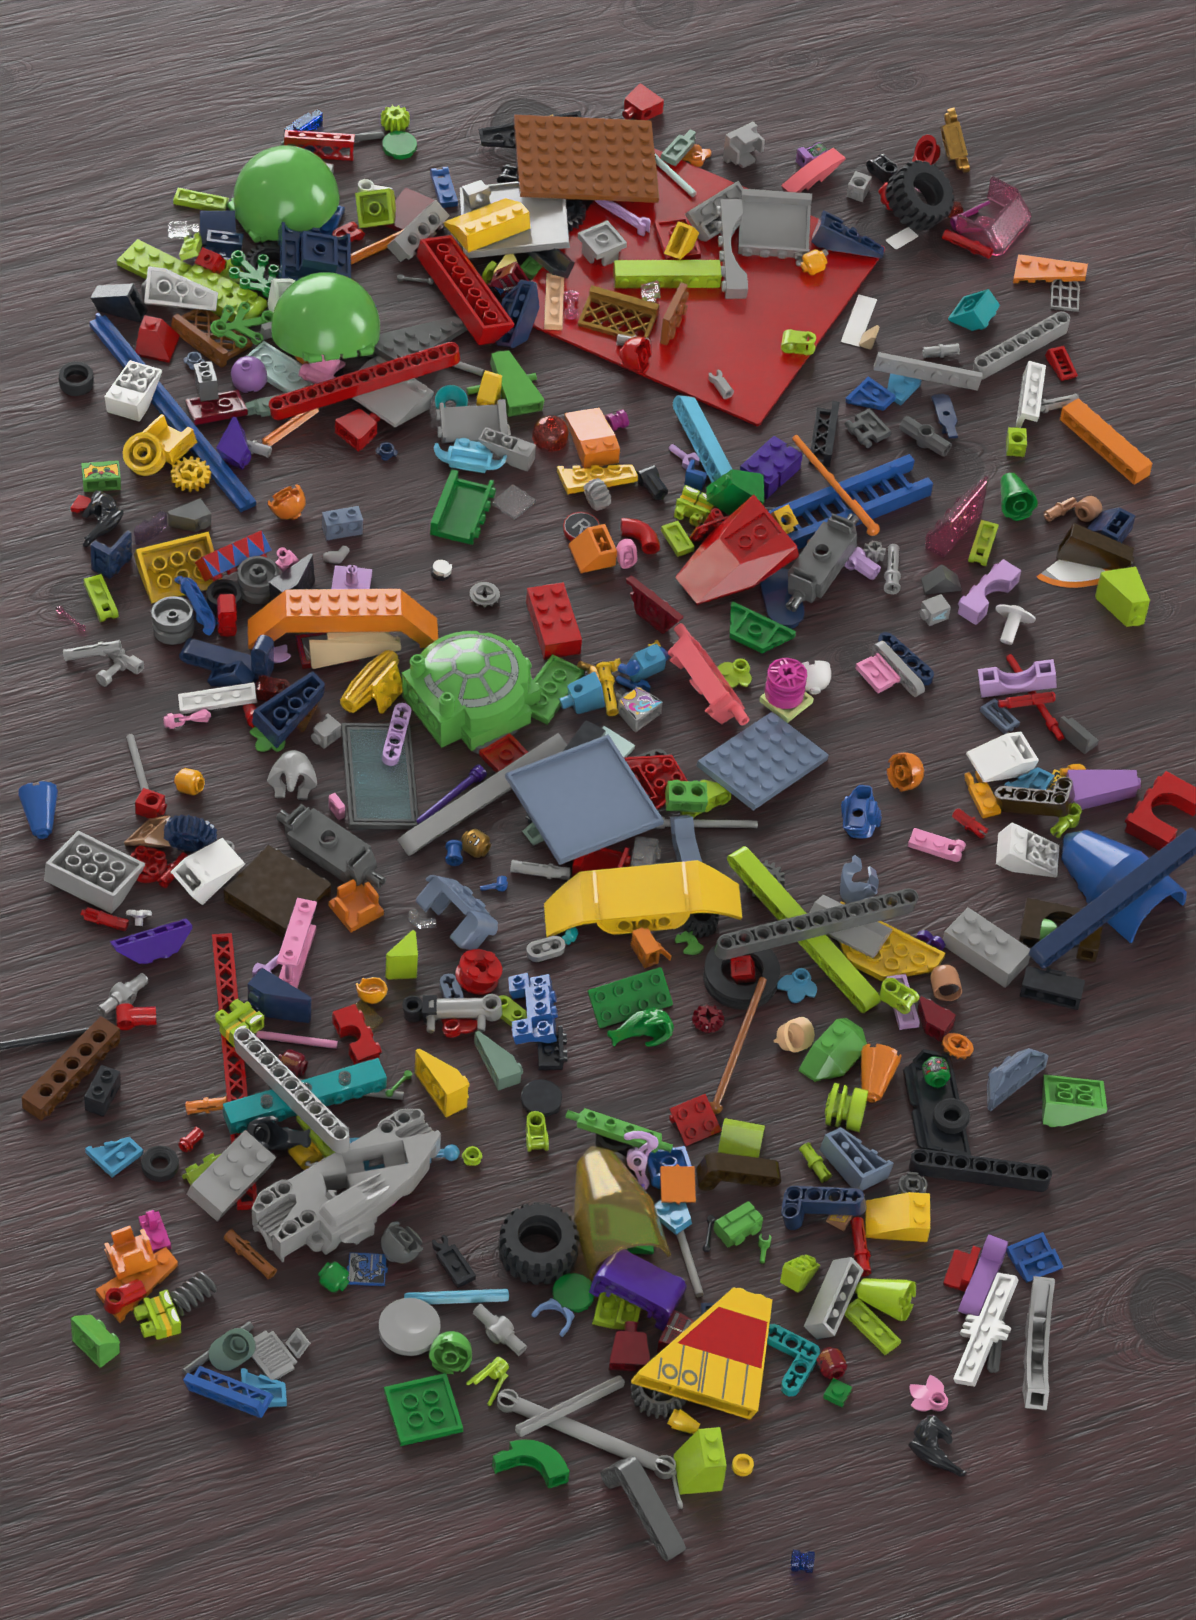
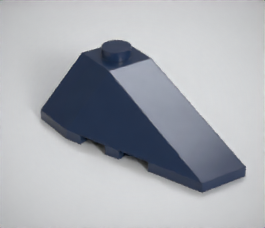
M823 210L811 240L816 247L876 258L883 257V246L867 236H860L857 229L854 227L848 228L843 224L844 221Z

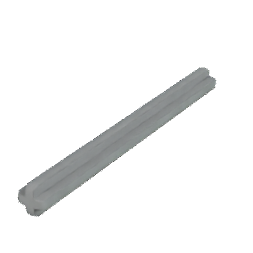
M620 1375L609 1379L516 1425L515 1431L519 1437L525 1436L624 1387L625 1381Z

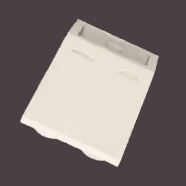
M129 361L104 396L107 412L140 422L149 408L162 370Z
M1022 732L1004 734L966 753L983 782L1016 778L1027 774L1035 768L1039 761Z
M1010 823L998 833L997 865L1011 872L1057 877L1058 844L1014 823Z
M221 838L184 858L171 873L187 892L203 905L245 863L228 843Z

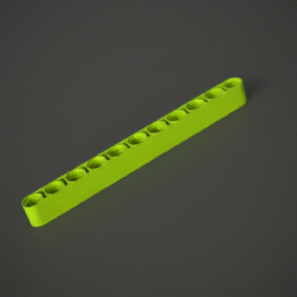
M746 846L728 855L727 861L730 867L778 921L807 914ZM826 935L798 941L802 948L861 1013L867 1012L880 1003L881 999L877 991Z

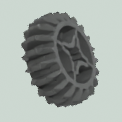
M635 1384L631 1385V1398L634 1400L635 1407L640 1406V1412L647 1411L648 1417L651 1414H655L656 1419L659 1415L666 1419L668 1413L672 1415L674 1409L680 1410L686 1404L684 1399L658 1392L656 1395L657 1391Z

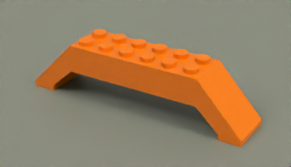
M401 589L285 590L248 619V649H253L260 635H267L275 641L285 633L403 632L416 641L420 648H426L438 639L437 618Z

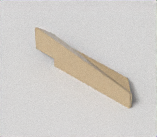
M389 632L327 633V640H309V656L312 669L376 656L385 650L394 652L401 650L399 636L393 637Z

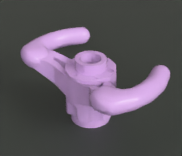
M643 1131L625 1133V1140L644 1139L647 1141V1143L639 1148L629 1149L626 1157L627 1165L635 1171L639 1181L636 1184H645L646 1190L650 1184L645 1174L649 1153L658 1147V1139L654 1135ZM619 1176L614 1179L615 1183H629Z

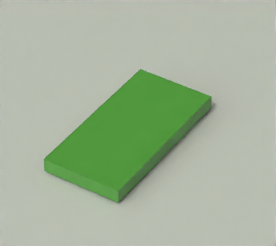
M552 654L533 679L535 683H539L542 692L540 693L541 701L530 706L532 710L531 717L548 725L561 707L559 699L569 695L567 686L585 675V670Z

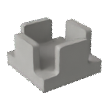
M754 122L726 134L723 160L726 163L732 161L735 165L738 164L741 168L755 163V158L750 154V152L754 151V148L759 153L764 151L765 140L757 133V125Z
M608 220L578 233V239L582 242V254L590 264L594 263L595 258L596 260L602 258V265H609L614 260H618L619 252L627 247V242Z

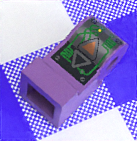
M821 142L807 149L801 147L797 149L796 162L803 168L806 164L829 150Z

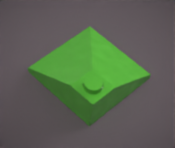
M1043 1074V1124L1050 1127L1066 1126L1107 1113L1104 1081Z

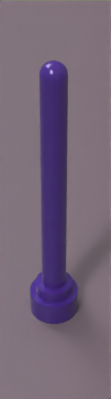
M480 765L474 766L464 781L417 818V824L437 813L473 782H481L487 776L485 769Z

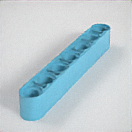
M676 396L673 400V409L708 477L713 483L723 474L729 472L732 467L695 397Z

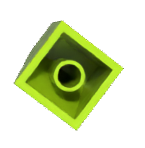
M1130 567L1101 572L1095 594L1096 599L1126 627L1144 624L1150 599L1137 568Z
M720 1427L698 1429L673 1455L676 1462V1476L680 1495L722 1491L727 1464Z

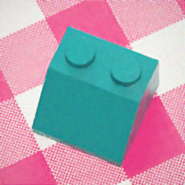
M987 289L964 296L948 319L971 331L982 330L989 325L990 319L996 315L1000 304L991 291Z

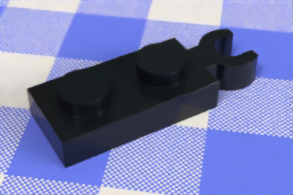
M442 1235V1244H438L435 1239L432 1240L433 1249L438 1251L436 1258L457 1288L476 1280V1274L456 1245H448L447 1236Z

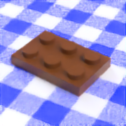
M680 283L663 317L661 344L667 345L669 340L674 338L675 328L680 326L681 316L686 314L688 305L685 303L689 297L687 284Z

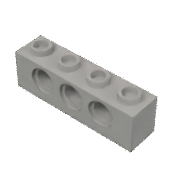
M435 200L399 233L387 247L400 262L405 258L409 260L416 254L414 250L418 249L420 239L432 238L436 234L435 230L437 228L440 230L444 227V222L450 215Z

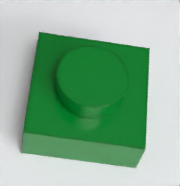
M833 1378L823 1398L843 1407L852 1391V1387Z

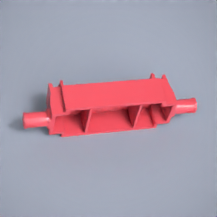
M682 623L676 625L674 631L680 639L668 651V655L672 657L670 662L680 669L685 667L692 678L689 680L691 685L708 700L710 705L704 711L721 725L733 717L736 718L740 725L747 724L750 719L744 711L743 703L706 650L691 636Z

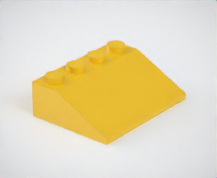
M507 198L444 222V226L468 253L531 228L529 211L521 202Z
M209 532L136 549L134 553L135 561L151 604L165 597L185 596L180 591V584L174 580L178 576L193 579L200 591L207 590L213 581L211 579L204 582L195 561L214 552Z

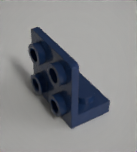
M127 531L111 549L107 545L95 540L91 544V570L102 574V576L108 579L118 574L121 567L126 562L128 563L133 555L131 532Z

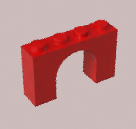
M1167 771L1161 777L1158 776L1153 784L1154 787L1146 791L1144 800L1138 801L1134 813H1129L1125 820L1127 824L1125 832L1157 850H1161L1175 839L1177 829L1159 820L1153 814L1152 808L1167 804L1175 806L1191 816H1194L1196 813V787Z

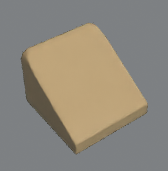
M876 325L864 332L859 346L871 350L880 327Z

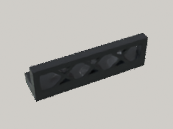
M555 248L552 250L526 252L552 275L564 278L569 277L575 264L561 250Z
M836 401L832 402L831 409L817 407L810 450L814 455L820 453L824 457V460H818L825 467H830L840 404V402ZM819 415H829L830 418L824 421ZM824 427L827 432L821 434L817 429ZM822 440L825 445L819 447L816 442Z

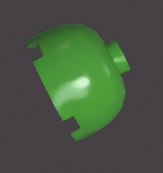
M446 1331L438 1335L433 1340L429 1353L433 1367L446 1374H454L453 1371L459 1370L460 1373L465 1371L472 1361V1348L466 1336L455 1331Z

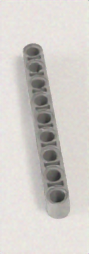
M237 1029L234 1032L236 1053L335 1153L347 1152L350 1148L348 1128L249 1029Z

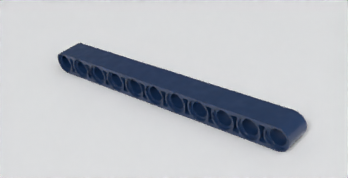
M1194 828L1187 829L1035 944L1030 949L1029 956L1042 969L1059 959L1196 854V830Z

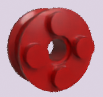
M481 949L468 950L460 958L459 965L455 971V977L459 985L466 991L478 995L488 994L497 987L498 980L502 975V965L493 952Z

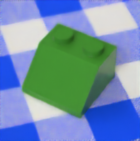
M80 1315L71 1318L72 1341L99 1368L120 1353L118 1337L114 1333L110 1334L101 1320H96L92 1315Z

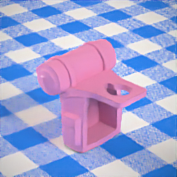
M322 355V362L303 364L299 370V376L305 381L317 384L336 378L334 374L345 366V362L340 359L325 361L324 355Z

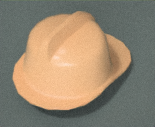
M805 1017L792 1019L778 1028L777 1038L773 1041L778 1043L785 1051L793 1053L802 1051L810 1047L814 1041L813 1025Z

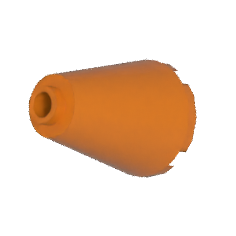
M866 1044L862 1048L861 1089L868 1090V1102L875 1103L882 1099L901 1061V1054L898 1056V1051L889 1046L876 1044V1047H870V1044Z

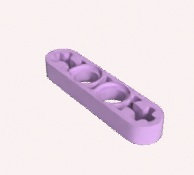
M399 703L394 707L382 753V761L385 765L394 766L399 762L411 716V707L408 704ZM401 711L404 712L403 718L399 717ZM394 725H402L403 729L397 730L394 728ZM397 739L400 743L392 744L389 740ZM390 750L394 751L392 758L389 757Z

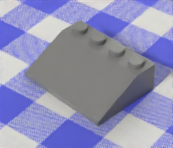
M376 356L367 361L359 370L387 361L380 356ZM413 378L352 398L392 426L397 427L429 410L434 391Z
M77 831L46 862L44 881L112 914L129 893L144 869L145 863Z

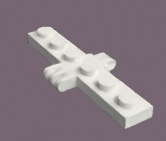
M997 1273L980 1316L967 1315V1322H964V1329H961L960 1335L968 1337L970 1340L953 1378L955 1383L975 1387L993 1342L997 1343L999 1339L1007 1340L1008 1334L1006 1333H1010L1011 1327L1005 1325L1002 1319L1018 1283L1017 1276Z

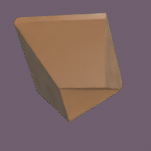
M163 816L148 819L124 842L125 846L169 847V841L164 839V827L171 817Z

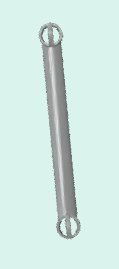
M512 1389L500 1391L497 1397V1406L502 1412H515L527 1418H532L548 1410L518 1397V1394ZM502 1397L508 1398L514 1404L509 1406L504 1405L501 1403L500 1399ZM563 1416L546 1425L624 1459L634 1456L643 1467L653 1470L656 1476L661 1479H669L675 1472L676 1462L671 1456L655 1455ZM664 1464L671 1469V1471L662 1472L658 1469L657 1465Z

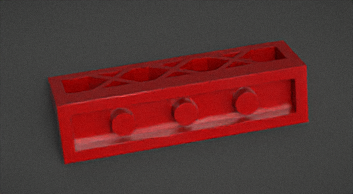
M285 130L284 145L295 144L300 148L312 145L316 149L312 153L321 159L353 161L355 134ZM329 146L334 151L330 154H325L321 149ZM343 147L350 148V155H342L339 150Z

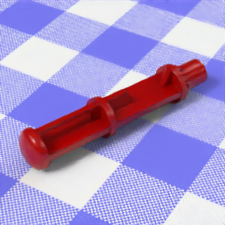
M1051 691L1007 697L1005 700H998V707L1010 709L1053 703L1056 700V696Z

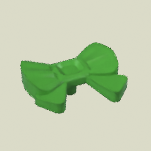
M685 931L681 935L678 934L675 938V943H688V946L683 951L684 954L697 955L703 951L704 946L699 944L696 937L692 935L693 931L690 933Z

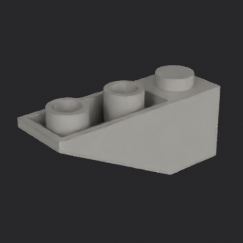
M487 427L484 428L478 439L481 444L501 459L504 455H507L505 462L528 472L535 460L536 444Z

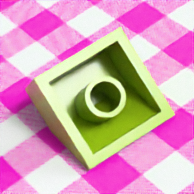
M387 188L355 193L359 228L394 224L396 205L392 189Z

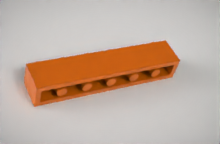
M1077 398L1062 408L1060 420L1131 483L1135 485L1150 475L1153 463L1149 458L1145 457L1136 447L1116 432L1111 425H1108L1087 404Z

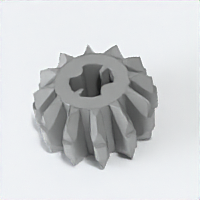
M597 478L590 480L584 485V493L591 508L598 511L611 504V496L604 481Z

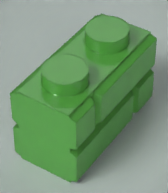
M747 1201L716 1220L714 1232L722 1239L727 1248L734 1244L737 1246L745 1240V1237L750 1234L753 1236L760 1232L763 1217Z

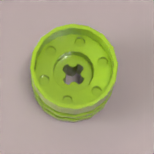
M834 1083L826 1103L825 1125L830 1126L832 1118L835 1117L837 1118L835 1127H839L842 1119L846 1120L847 1130L860 1132L868 1090L855 1088L852 1096H849L846 1085H844L842 1094L838 1093L839 1084Z

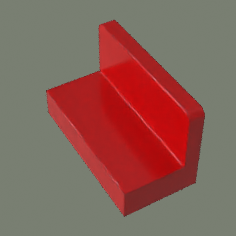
M973 1246L970 1254L954 1250L943 1284L965 1292L974 1273L981 1248Z

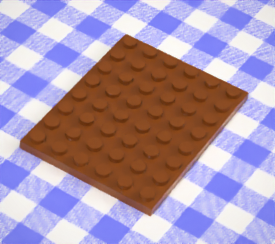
M514 115L520 197L659 202L652 122L650 120Z

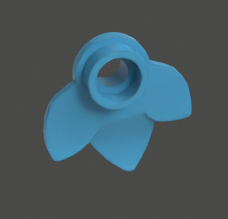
M804 968L796 969L792 975L783 976L777 984V989L788 991V999L792 1003L801 1002L805 995L815 997L817 993L816 984L811 981V975Z

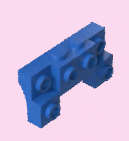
M528 973L508 977L509 992L512 999L526 997L527 1018L512 1021V1034L515 1044L556 1042L555 1018L558 1017V1012L554 1003L557 1002L555 991L552 989L550 975L546 974L529 978Z

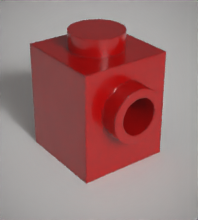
M203 247L194 263L220 275L227 261L220 254Z

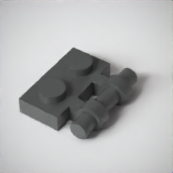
M870 408L855 415L856 422L852 423L850 420L845 422L849 433L855 435L858 438L857 441L866 448L872 445L869 441L870 439L877 443L891 436V430Z

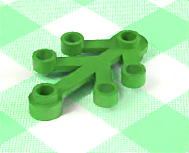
M242 302L238 307V313L234 321L226 323L228 318L234 313L233 306L226 305L222 310L221 318L212 322L210 330L217 337L226 336L232 339L239 348L245 347L247 338L239 336L230 330H237L251 338L253 344L259 345L263 341V335L247 327L271 322L273 312L266 310L262 313L261 317L243 320L245 314L250 310V305L247 302Z

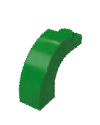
M527 1439L511 1441L509 1451L503 1450L493 1456L492 1468L495 1473L516 1466H529L541 1473L548 1489L569 1481L570 1471L564 1459L552 1447L539 1441Z

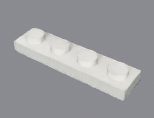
M254 682L178 694L181 714L198 712L202 709L213 710L257 703Z

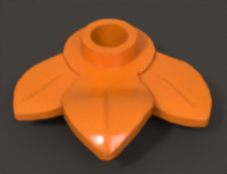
M694 144L681 160L689 161L690 164L700 167L704 164L705 159L711 156L712 152L710 149H702L701 146Z

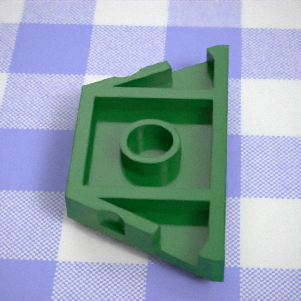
M731 603L729 638L760 653H764L795 637L796 631L740 604Z

